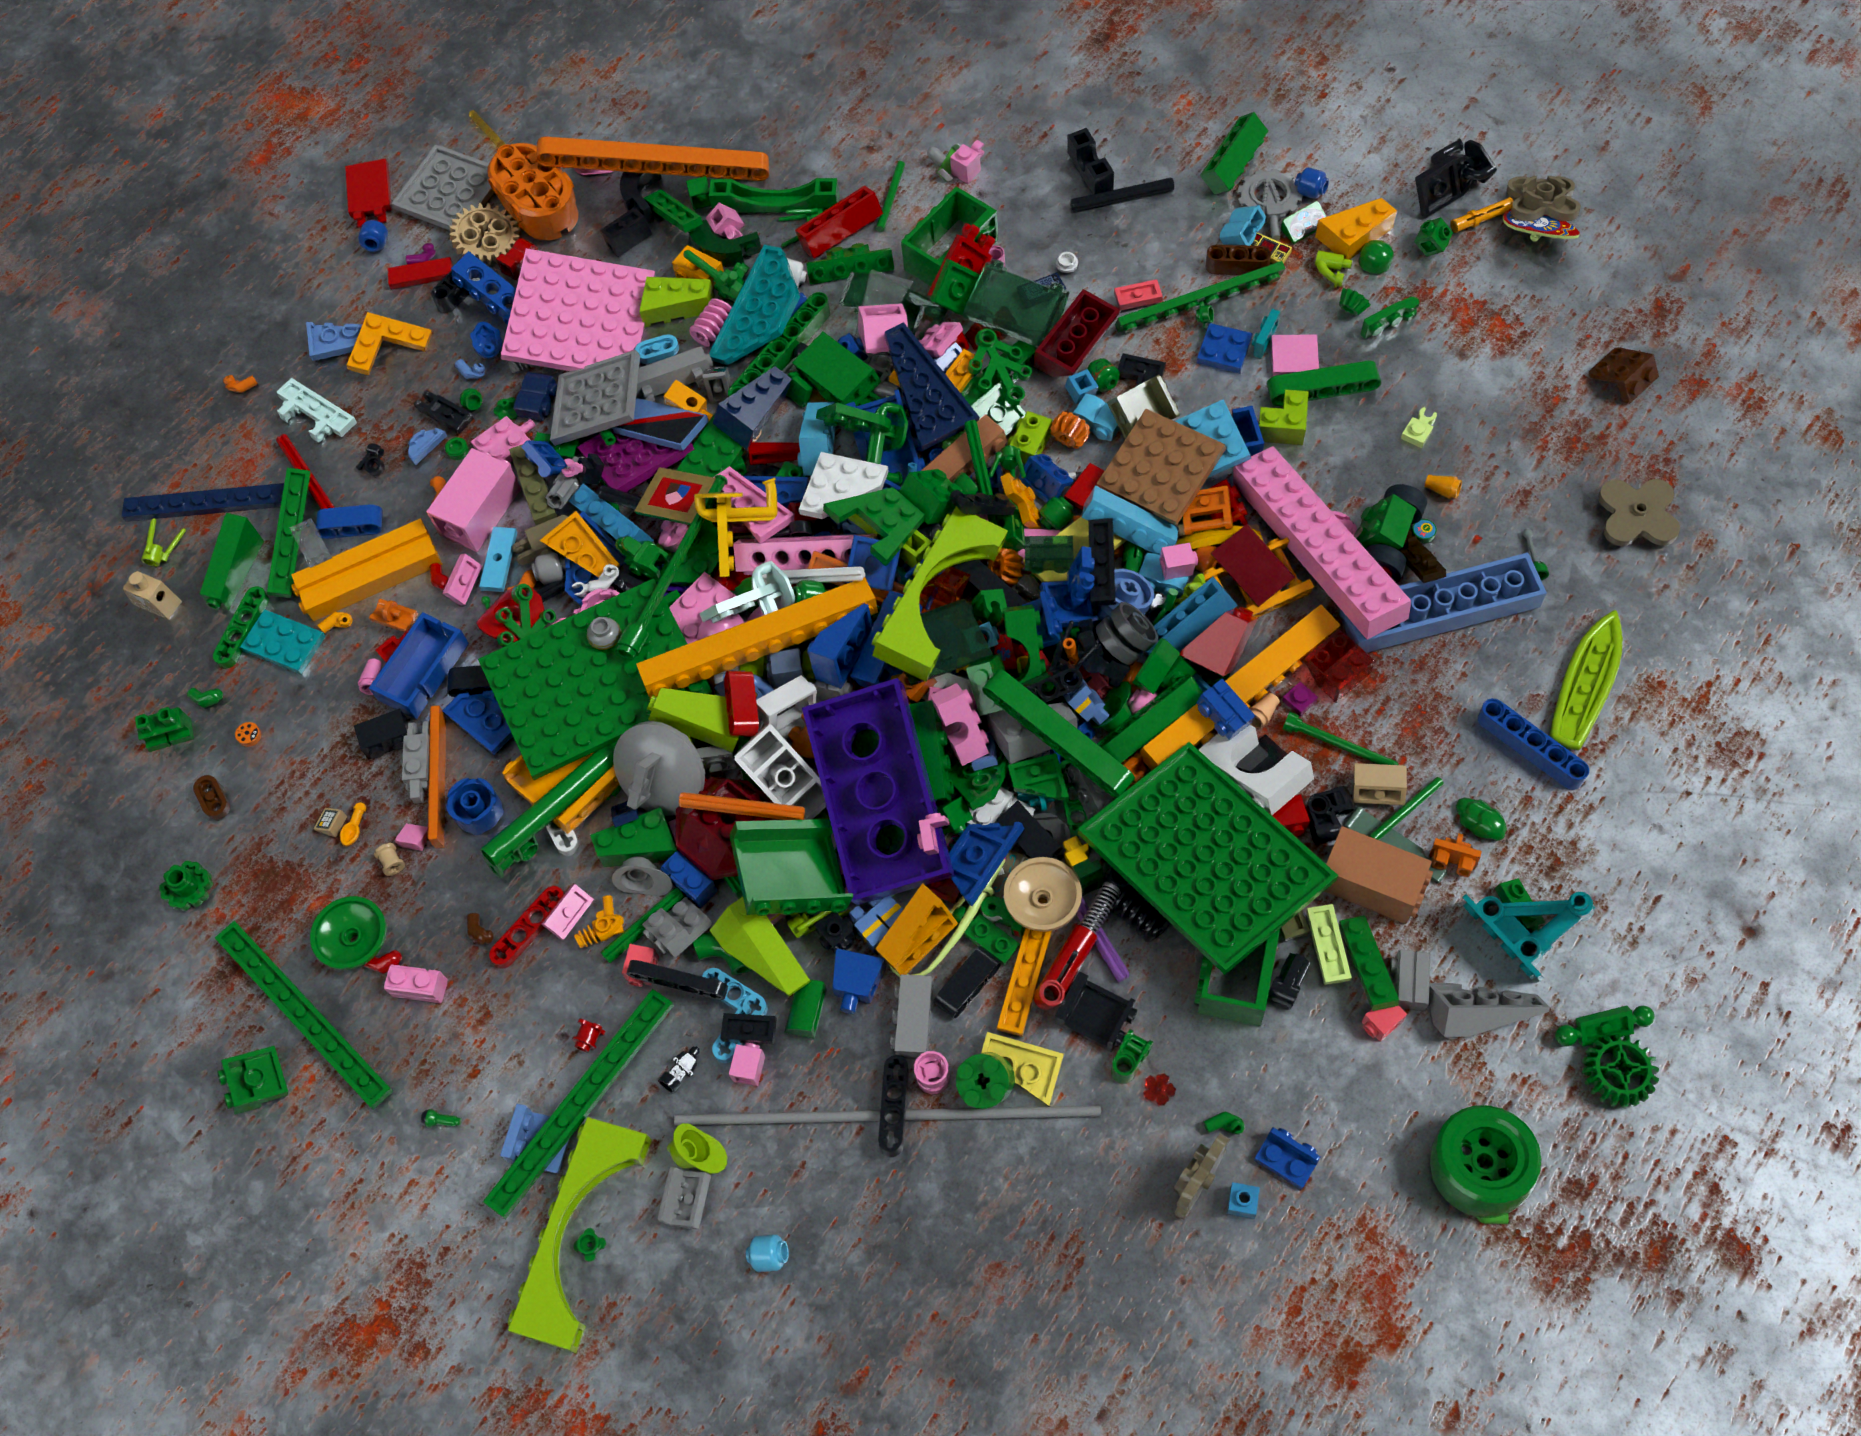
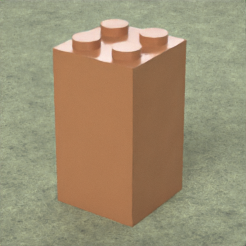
M1342 826L1326 863L1338 874V878L1324 892L1407 924L1410 916L1415 918L1423 901L1424 893L1433 875V871L1429 870L1432 861Z

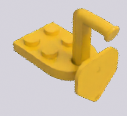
M776 478L762 482L766 488L767 507L731 508V497H743V492L694 494L695 509L699 516L711 522H717L720 577L729 576L730 571H734V555H729V547H733V531H728V522L768 521L776 518L778 512ZM705 498H717V508L706 509Z

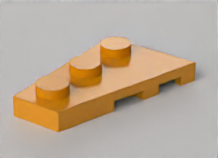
M577 511L540 539L542 543L598 578L603 573L606 565L612 564L617 568L621 566Z

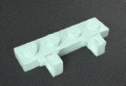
M293 378L288 380L276 392L278 397L284 401L282 403L283 406L277 410L280 418L288 423V420L295 417L296 413L301 414L302 412L315 420L316 424L315 428L308 432L311 438L318 443L325 439L327 434L331 435L333 432L343 437L357 423L355 417Z

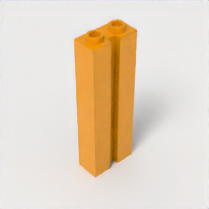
M420 518L291 574L294 580V584L291 586L295 595L301 598V602L298 604L303 614H308L313 621H316L430 571V565L433 563L443 564L431 536Z

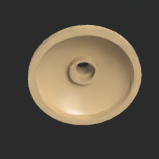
M1048 857L1028 859L1016 866L1005 882L1004 902L1009 914L1017 923L1030 930L1044 932L1059 929L1075 917L1081 905L1082 889L1077 876L1068 865L1057 859ZM1040 898H1045L1047 902L1041 904L1038 902V900Z

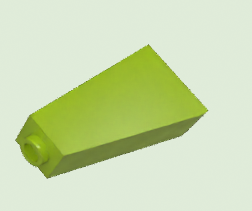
M661 688L657 697L652 695L647 708L651 710L648 720L662 722L688 736L733 752L739 736H730L725 696Z

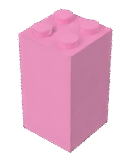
M471 448L426 511L440 536L475 552L479 551L491 534L493 527L497 525L521 490L517 477L508 461L504 459L498 460L486 451L481 450L480 452Z

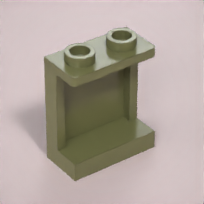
M1160 375L1107 401L1125 439L1145 409H1149L1171 420L1180 416L1178 406L1172 400L1167 390V384Z

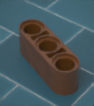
M1212 245L1207 250L1205 267L1211 274L1242 275L1269 266L1271 251L1264 246Z

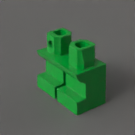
M166 707L153 715L147 716L142 714L135 717L139 741H145L146 749L149 752L170 747L171 744L176 745L194 739L191 718L179 707L173 709Z

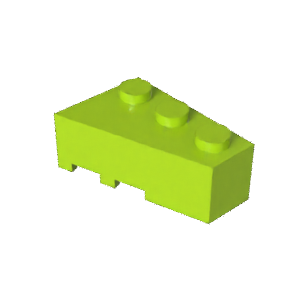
M646 277L639 311L642 322H645L644 328L651 327V323L661 321L669 323L671 319L683 316L685 319L699 316L709 301L715 297L711 280Z

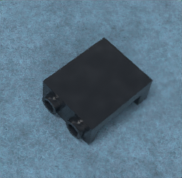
M1079 971L1055 1015V1024L1112 1052L1115 1045L1120 1047L1126 1035V1032L1123 1030L1127 1022L1132 1024L1138 1010L1135 1009L1136 1000L1131 998L1128 1001L1090 982L1089 976Z

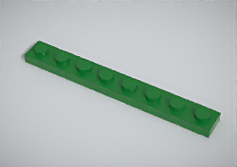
M1283 261L1118 317L1115 323L1118 333L1122 331L1129 333L1136 330L1137 326L1142 324L1149 326L1156 323L1160 318H1172L1178 315L1180 311L1186 310L1189 312L1195 310L1202 301L1208 305L1213 304L1223 296L1233 297L1239 294L1241 290L1256 289L1261 283L1267 281L1268 283L1276 282L1281 278L1285 266Z

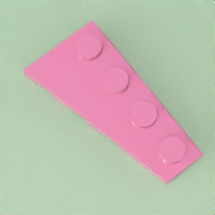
M730 466L717 474L725 476L728 481L721 492H743V497H731V508L767 507L766 493ZM777 502V516L773 520L742 521L760 544L794 521V513L779 502Z

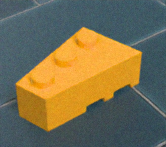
M1379 198L1319 219L1315 237L1332 252L1344 255V259H1352L1361 252L1365 243L1379 239L1394 227L1397 210L1383 198Z
M922 883L875 949L900 976L901 974L907 975L958 922L943 901Z

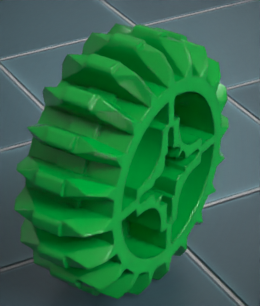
M1614 1034L1612 1039L1605 1035L1601 1041L1596 1040L1593 1042V1048L1589 1047L1586 1050L1588 1057H1584L1582 1063L1587 1067L1582 1069V1074L1590 1076L1585 1080V1085L1593 1084L1594 1088L1591 1090V1094H1596L1597 1092L1602 1094L1600 1102H1604L1609 1098L1611 1107L1616 1106L1618 1101L1622 1108L1628 1107L1629 1103L1635 1107L1640 1103L1639 1100L1645 1102L1649 1098L1648 1094L1655 1092L1656 1089L1653 1085L1659 1082V1078L1654 1074L1659 1072V1067L1651 1065L1656 1061V1057H1648L1646 1055L1650 1051L1649 1047L1642 1050L1639 1047L1641 1044L1640 1040L1631 1043L1630 1035H1626L1623 1040H1621L1619 1034ZM1612 1052L1611 1063L1600 1066L1601 1056ZM1627 1056H1629L1634 1062H1631L1627 1058ZM1640 1076L1639 1086L1628 1090L1630 1078ZM1606 1079H1609L1614 1084V1086L1609 1084L1606 1081Z

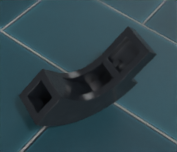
M623 172L620 179V192L627 212L635 208L645 216L648 224L653 222L654 218L651 208L642 197V194L648 186L662 179L661 174Z

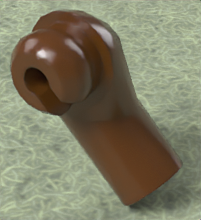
M478 913L467 914L468 937L480 945L484 943L490 944L493 941V932L480 927V915Z

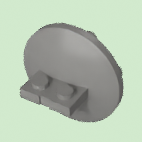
M654 721L638 723L625 731L616 743L613 755L614 770L620 786L629 797L627 806L633 809L641 807L648 812L661 807L665 816H675L676 808L679 806L680 793L699 794V791H703L705 769L700 755L688 736L672 726Z

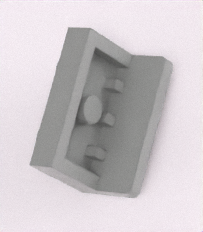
M670 1167L659 1207L658 1221L672 1227L699 1229L711 1175L706 1172L683 1171L677 1167Z

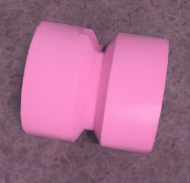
M927 1051L916 1059L914 1073L919 1088L928 1094L943 1092L950 1083V1070L946 1058L939 1052Z

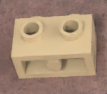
M1355 763L1353 777L1354 803L1405 805L1407 766Z

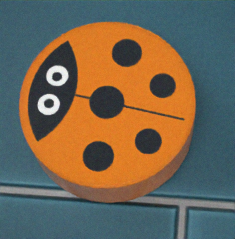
M252 722L241 724L235 732L237 741L244 747L256 745L262 735L259 727Z

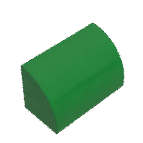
M810 979V983L794 993L784 1033L815 1039L827 988L823 981Z

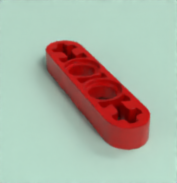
M550 886L545 889L490 950L489 957L496 967L507 968L512 965L544 930L545 927L542 923L565 894L561 888ZM550 896H557L559 900L557 902L551 901ZM542 904L548 907L550 911L547 912L545 908L542 906ZM535 912L543 913V919L539 923H532L530 920ZM518 931L526 932V937L522 942L513 941V936ZM508 942L515 948L514 950L507 946ZM499 952L505 953L507 957L503 960L502 958H499L497 955Z

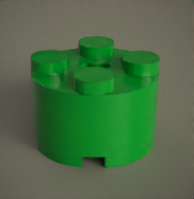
M983 1052L967 1058L958 1067L956 1075V1087L961 1098L967 1105L980 1109L990 1108L1004 1102L1015 1084V1075L1011 1064L993 1052ZM989 1077L990 1082L987 1084L982 1083L981 1078Z

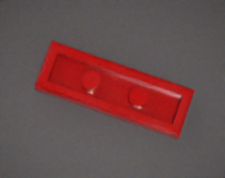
M451 257L388 268V284L390 289L442 280L453 267Z

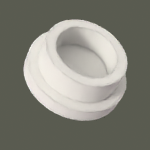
M1063 252L1056 260L1057 269L1063 273H1071L1077 269L1078 259L1071 252Z

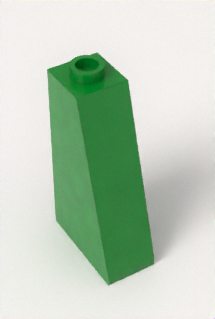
M226 513L200 591V595L206 601V605L212 609L219 610V608L230 610L264 543V540L247 517Z

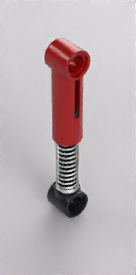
M1110 867L1105 872L1102 888H1100L1098 895H1096V899L1093 900L1094 903H1091V907H1089L1087 914L1084 915L1085 918H1082L1080 925H1075L1041 984L1036 988L1033 995L1034 1002L1040 1009H1053L1063 1001L1066 991L1098 939L1096 932H1099L1100 924H1103V921L1106 920L1105 917L1108 916L1107 913H1110L1111 905H1115L1116 898H1119L1120 894L1130 885L1125 879L1123 882L1116 880L1114 872L1117 871L1114 868ZM1066 963H1068L1069 965L1067 966L1066 970L1061 976L1059 982L1056 981L1060 973L1062 972L1064 966L1066 965ZM1045 989L1053 992L1054 1001H1049L1045 998Z

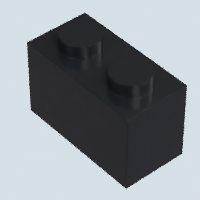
M400 708L354 725L360 749L368 760L380 758L385 753L393 750L403 749V739L407 735L408 720Z

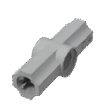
M574 456V457L572 458V460H573L574 462H578L579 458H584V457H583V456H581V457H576V456ZM561 471L553 481L554 485L545 496L547 504L553 509H562L570 497L582 485L578 476L565 477Z

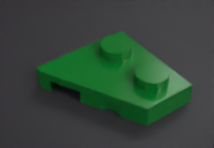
M1056 753L1008 765L1014 791L1062 801L1069 800Z

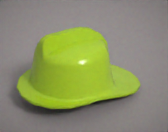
M682 1123L676 1127L673 1133V1140L668 1144L667 1151L670 1152L673 1161L683 1169L696 1167L709 1174H716L724 1170L727 1165V1154L719 1141L689 1123Z

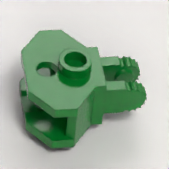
M631 536L621 537L616 540L615 546L620 550V553L626 556L624 562L629 566V569L647 580L653 578L657 580L661 576L659 569L654 564L660 566L670 562L668 553L650 541L638 542Z

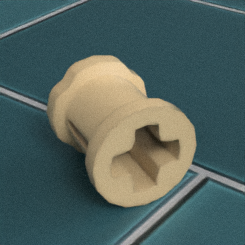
M394 843L383 844L375 850L374 856L381 861L384 867L383 873L386 876L395 875L404 869L405 863L402 859H399Z

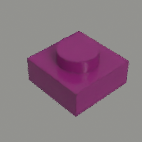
M1299 682L1283 696L1282 701L1301 717L1317 702L1318 696L1303 683Z

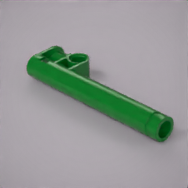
M618 741L593 753L480 848L487 866L497 877L502 879L504 877L503 872L513 863L517 864L521 860L527 861L536 854L538 843L535 835L580 798L614 765L613 755Z

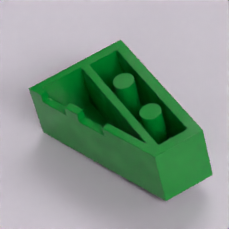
M661 807L639 815L638 819L621 826H611L590 835L597 856L604 867L622 866L623 862L631 857H644L652 863H659V861L668 860L678 851Z

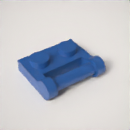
M527 440L521 446L526 452L525 456L539 467L538 472L542 477L559 475L561 469L567 466L564 459L547 441Z

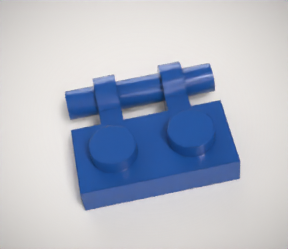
M1082 546L1067 572L1068 593H1071L1070 604L1073 608H1078L1085 602L1087 598L1086 593H1089L1094 586L1093 581L1095 578L1092 574H1089V572L1093 571L1095 564L1094 558H1091V547Z

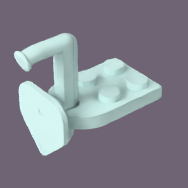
M768 561L754 569L751 591L715 604L699 614L703 622L711 620L712 623H716L732 614L736 615L746 611L748 608L755 606L754 602L758 601L763 615L793 604L795 602V594L787 575L772 561ZM764 574H767V585L762 577Z

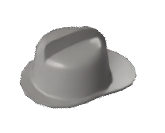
M631 857L623 862L622 867L617 869L612 876L614 886L627 893L662 896L668 894L673 886L670 877L661 870H658L649 859L644 857Z

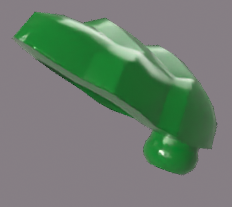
M1464 797L1458 800L1456 810L1460 816V823L1465 828L1472 831L1474 835L1485 839L1500 841L1505 837L1507 825L1504 817L1497 809L1492 808L1482 799L1474 800Z

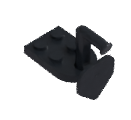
M1458 138L1457 141L1432 155L1431 162L1435 166L1415 177L1421 215L1426 218L1464 196L1470 190L1475 180L1486 183L1497 172L1495 164L1480 143L1468 140L1463 146L1462 140ZM1459 150H1460V151H1463V150L1465 151V155H1463V154H1454V155L1450 156L1451 154H1453V153L1456 152V151H1459Z

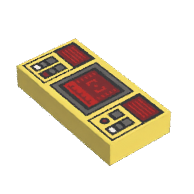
M1257 232L1253 243L1250 245L1269 248L1271 251L1270 263L1272 264L1283 261L1284 264L1292 250V247Z

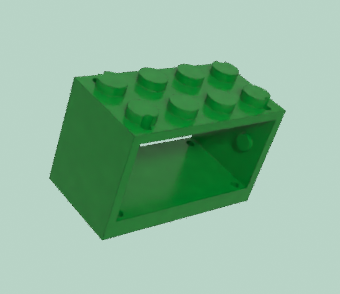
M956 186L902 239L901 248L904 270L932 286L949 249L938 260L927 254V252L958 220L969 225L974 224L980 228L978 235L974 239L976 243H978L981 233L986 236H992L996 242L998 240L997 210Z
M1280 929L1265 941L1254 1003L1208 994L1213 963L1203 955L1199 979L1203 980L1198 981L1194 1001L1195 1004H1199L1198 1013L1261 1026L1266 1010Z

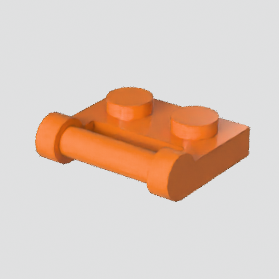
M1228 486L1199 490L1183 515L1186 536L1193 535V532L1223 527L1225 529L1233 528ZM1223 512L1224 518L1191 522V517Z

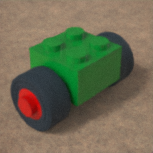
M1404 484L1390 486L1386 490L1383 499L1375 505L1367 507L1361 515L1360 527L1354 534V537L1395 583L1399 582L1402 578L1406 566V558L1399 549L1403 548L1410 525L1418 523L1422 519L1427 506V498L1423 492L1415 487Z

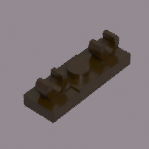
M1409 530L1403 548L1399 549L1406 558V565L1423 583L1446 577V569L1439 563L1432 552L1417 539L1416 535L1412 536V531Z

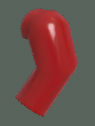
M431 564V583L434 587L444 590L449 578L442 574L441 564Z
M393 950L380 958L374 957L363 966L385 974L388 972L391 964L399 965L402 955L399 951Z

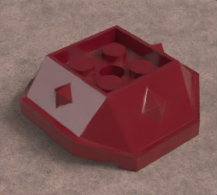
M711 777L705 782L703 791H699V794L774 803L746 780ZM678 806L676 808V848L711 880L723 879V877H736L738 873L729 837L735 821L782 819ZM727 821H733V822H734V823H732V824H724V823L727 822Z

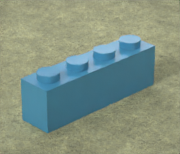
M584 483L569 500L570 503L581 512L584 511L596 524L616 540L621 537L631 536L638 542L654 541L608 502L600 499Z
M1212 577L1155 624L1154 628L1159 640L1160 638L1166 639L1175 649L1181 652L1182 649L1225 612L1234 609L1238 605L1220 583ZM1156 644L1146 651L1148 655H1150Z

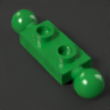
M1626 1005L1576 1018V1028L1570 1025H1562L1557 1028L1555 1038L1562 1046H1572L1577 1039L1582 1046L1593 1044L1596 1040L1601 1041L1605 1035L1612 1039L1614 1034H1619L1620 1037L1634 1034L1633 1024H1637L1640 1027H1648L1654 1022L1655 1014L1650 1007L1644 1005L1636 1007L1632 1013V1010Z

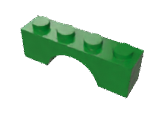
M1032 604L1003 608L1007 637L1020 641L1028 652V661L1024 671L1014 679L1023 683L1046 673L1045 660L1040 659L1039 650H1043L1042 635H1037L1036 626L1041 625L1039 610L1035 611ZM1047 683L1041 686L1043 692H1048Z

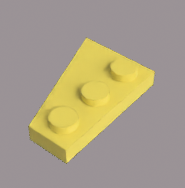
M987 1032L981 1053L993 1052L1006 1059L1013 1068L1015 1083L1050 1106L1064 1054Z

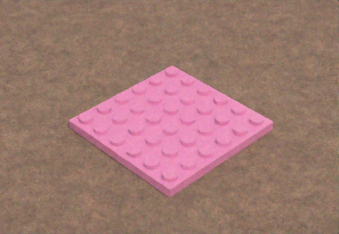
M526 248L501 351V360L574 371L635 350L637 344L642 342L645 322H642L639 311L646 277H655V271Z

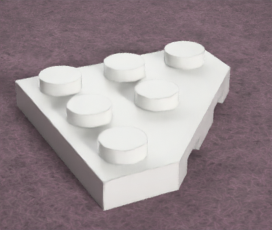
M821 452L799 507L800 514L824 519L829 516L823 511L824 503L882 490L889 472L888 466Z

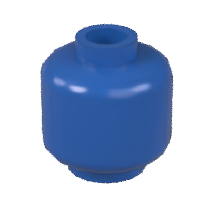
M1310 167L1305 168L1302 173H1298L1295 179L1298 193L1313 199L1324 195L1329 185V179L1326 177L1325 172Z
M366 221L362 224L358 235L359 243L367 251L379 252L386 245L388 230L379 221Z

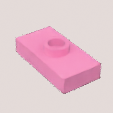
M460 554L442 594L459 606L465 605L482 565L467 554Z
M572 884L542 925L559 939L564 940L594 899L576 884Z

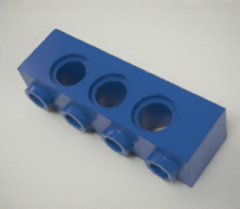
M468 251L451 268L453 282L458 287H464L468 290L472 298L476 301H482L491 313H497L503 318L505 324L508 325L512 307L507 308L505 305H513L516 288ZM473 278H480L479 281H472ZM490 291L497 292L496 294H488Z

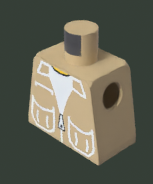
M138 571L130 575L129 580L123 587V591L133 605L168 620L182 602L163 582ZM159 596L162 600L157 601L156 598Z

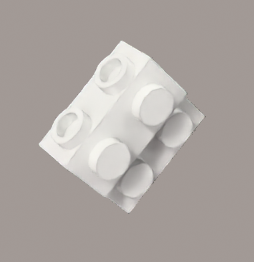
M1000 787L995 799L975 810L969 808L973 819L966 823L967 826L968 824L987 825L989 823H999L997 819L1018 799L1014 798V793ZM1018 800L1032 816L1035 815V808Z

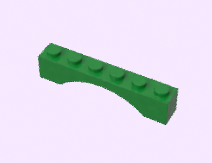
M815 178L802 186L784 190L754 188L733 179H711L709 199L712 210L718 203H721L736 210L737 213L785 212L786 210L822 208L824 212L839 202L840 193L837 178Z

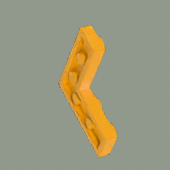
M367 312L347 362V370L369 375L383 340L426 352L432 336V330Z
M965 349L962 350L945 373L960 393L975 375L968 371V364L975 354ZM894 369L889 376V382L900 387Z

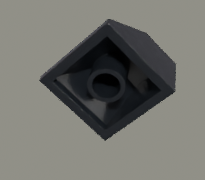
M1265 734L1258 740L1259 745L1241 759L1236 768L1246 773L1264 772L1271 769L1288 754Z

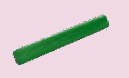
M966 421L964 425L979 493L993 495L977 421Z
M677 887L674 888L604 948L601 954L609 963L613 962L629 948L630 944H633L644 935L642 932L645 928L642 924L651 914L660 908L668 913L676 903L685 898L682 891Z

